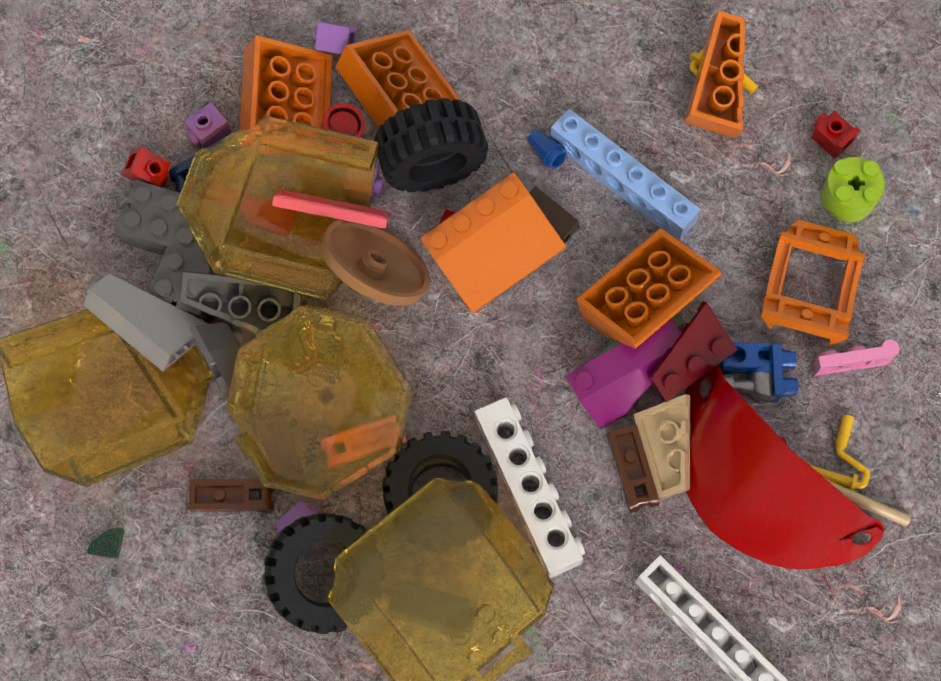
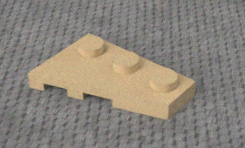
M684 394L668 402L633 414L659 499H665L690 490V395Z

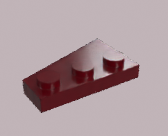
M705 301L701 302L696 309L698 312L690 323L685 324L680 331L682 334L674 345L667 349L648 376L665 402L670 401L737 351V348L711 307Z

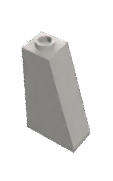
M109 273L100 280H93L85 290L87 295L83 306L162 372L197 344L190 328L207 325L203 320Z

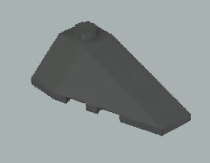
M183 271L180 301L229 321L240 328L252 331L263 338L293 341L297 332V324L295 323L298 322L296 317L299 312L301 282L296 279Z
M227 322L199 325L190 328L248 440L253 445L254 441L257 442L256 434L253 431L255 427L253 425L252 409H249L252 408L250 393L247 390L246 381H243L247 380L245 360L243 359L244 354L240 346L245 344L237 328L231 331ZM239 400L240 403L238 405H234L233 401Z

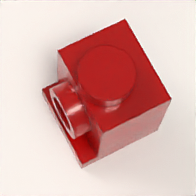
M834 110L829 116L823 113L814 122L813 126L816 128L811 138L836 159L854 143L860 129L857 126L855 128L852 127Z

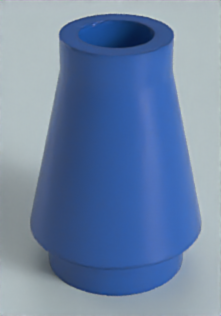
M535 130L529 135L527 141L533 147L545 167L555 169L565 161L567 152L564 145L543 134L540 130Z

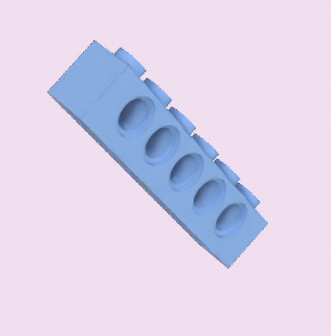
M568 109L551 127L550 138L564 145L567 156L678 241L696 224L701 211L699 207L572 110Z

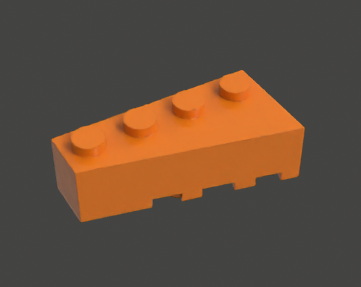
M718 11L711 21L684 118V124L735 139L743 132L745 18Z

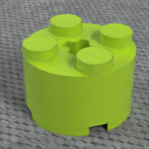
M848 157L838 160L831 168L821 188L820 196L824 208L834 214L833 217L843 222H858L864 219L874 210L884 193L885 180L880 171V166L873 160L860 157Z

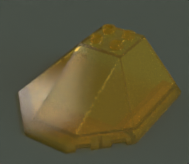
M266 116L258 120L259 123L245 131L241 129L223 138V142L210 149L204 148L196 152L177 206L213 272L327 301L343 281L326 263L321 252L320 243L328 226L340 219L272 206L273 197L279 189L371 207L379 143L373 140Z
M88 309L0 338V364L14 425L43 472L88 487L193 443L213 375L194 346L162 372Z

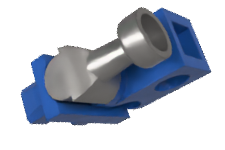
M733 342L737 351L718 364V367L722 370L723 377L738 393L751 394L756 401L777 403L781 397H791L798 393L797 378L783 377V369H795L797 363L796 351L782 350L781 344ZM731 373H749V379L735 380Z

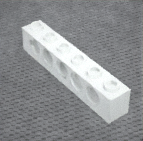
M506 397L474 411V420L548 579L581 565L583 561L582 555L585 554L583 545L578 537L573 538L569 530L572 527V523L566 510L560 511L556 502L559 500L557 490L553 483H547L543 475L547 473L545 465L540 456L535 458L531 447L534 446L528 430L523 431L518 422L522 418L515 404L510 405ZM501 428H509L512 430L513 435L510 438L504 439L497 432ZM513 454H521L525 457L526 461L522 465H514L509 458ZM527 480H533L537 483L538 489L534 492H527L523 489L522 483ZM538 507H546L550 510L551 516L547 519H539L534 511ZM551 534H559L563 538L564 543L559 547H553L548 543L547 537Z
M661 555L638 577L635 583L733 681H788Z

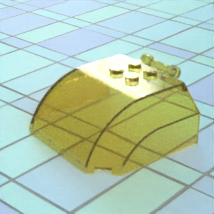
M434 478L335 558L333 570L336 574L333 589L329 591L328 602L389 681H468L470 678L472 681H496L522 658L526 660L533 654L521 638V635L545 616L555 584L512 522L477 482H454L447 479ZM510 644H513L515 648L483 675L480 674L479 671Z

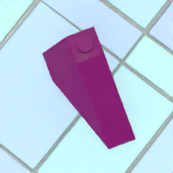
M672 318L636 349L620 344L565 376L579 401L600 429L626 415L638 398L651 386V381L648 378L649 374L667 349L671 348L681 335Z

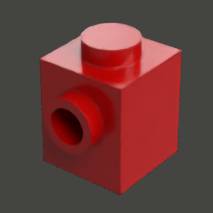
M139 147L131 150L121 175L134 182L139 180L161 187L166 184L170 176L168 168L171 162Z

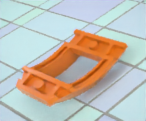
M800 219L791 224L787 231H781L761 312V317L770 331L773 324L827 338L829 339L828 346L847 340L856 290L866 254L860 252L858 248L859 241L854 234ZM792 247L846 261L834 310L781 295Z

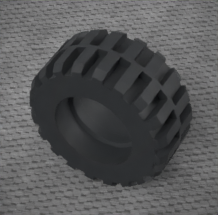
M441 98L438 101H434V99L426 100L425 103H416L410 105V108L401 109L396 112L395 116L388 117L384 125H380L374 138V145L383 177L389 185L400 191L416 192L421 190V192H426L434 188H444L448 184L453 185L458 180L469 177L471 172L477 171L481 164L485 162L488 153V144L477 111L470 104L458 99L453 101L448 98Z
M432 431L423 433L424 438L417 440L413 437L407 441L408 446L406 448L399 447L394 453V460L389 461L385 469L386 477L383 478L382 483L386 512L395 530L400 535L403 534L407 541L414 546L417 543L422 545L424 550L432 551V548H438L440 552H448L449 548L456 546L460 549L465 547L466 542L471 539L473 541L481 536L482 530L484 528L487 529L492 522V516L496 511L498 499L496 470H493L492 461L488 454L484 455L481 452L482 447L476 442L472 444L467 442L466 436L458 434L457 438L450 436V431H441L439 436H433ZM434 467H449L460 472L466 478L469 486V497L465 506L459 512L447 517H433L421 512L414 503L412 489L415 480L424 471Z
M322 513L294 520L292 524L285 526L280 531L276 539H273L269 546V553L265 556L263 584L266 586V594L269 601L280 616L307 632L311 631L317 634L338 633L345 631L351 625L356 626L362 621L361 618L365 614H370L375 608L373 603L376 598L380 599L383 591L380 589L381 582L385 581V571H382L384 558L383 554L379 553L376 547L378 543L375 538L366 532L367 529L364 526L355 523L346 516ZM320 543L333 544L342 549L347 554L352 565V578L348 589L339 598L330 602H315L308 599L299 590L295 580V567L301 554L309 547Z

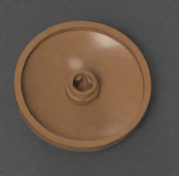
M337 220L328 226L321 239V252L330 269L349 287L370 299L395 306L412 305L423 297L430 285L429 271L422 258L405 241L384 228Z

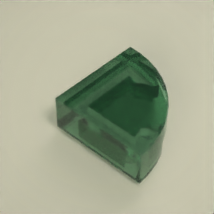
M111 528L102 533L90 543L87 554L119 559L125 530L123 528Z

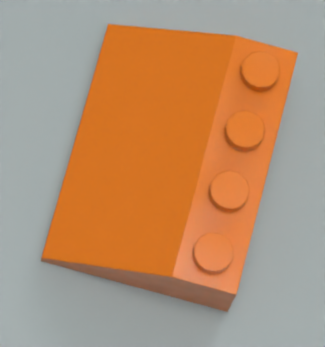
M410 30L346 45L336 65V69L378 128L380 125H384L388 117L395 116L396 112L401 109L410 108V105L422 104L426 100L432 99L438 101L441 98H448L451 101L454 99L461 100Z
M258 35L254 36L244 49L238 139L242 149L262 154H328V151L319 140V129L325 113L330 108L331 54Z
M515 172L420 238L473 314L567 248Z
M660 228L580 295L576 301L585 322L603 336L636 349L721 276L722 272Z

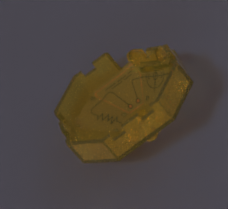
M307 304L298 307L286 317L259 332L254 340L238 349L226 409L241 431V434L236 436L235 443L246 460L250 459L258 472L256 476L263 486L324 500L382 462L390 459L401 450L414 390L368 317ZM326 387L331 388L330 393L334 394L335 398L334 400L330 399L325 404L323 403V397L319 396V392L325 391Z

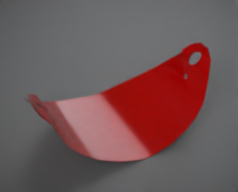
M715 366L687 388L685 394L690 395V490H687L686 493L703 522L717 537L741 553L764 563L787 569L803 570L839 566L857 560L869 553L882 539L885 531L882 522L864 513L820 473L793 452L726 381L720 367ZM708 379L710 387L706 396L702 397L700 385L703 380ZM862 532L871 535V539L864 544H857L851 541L854 535Z

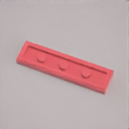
M279 189L275 193L272 206L384 229H386L390 212L283 189Z

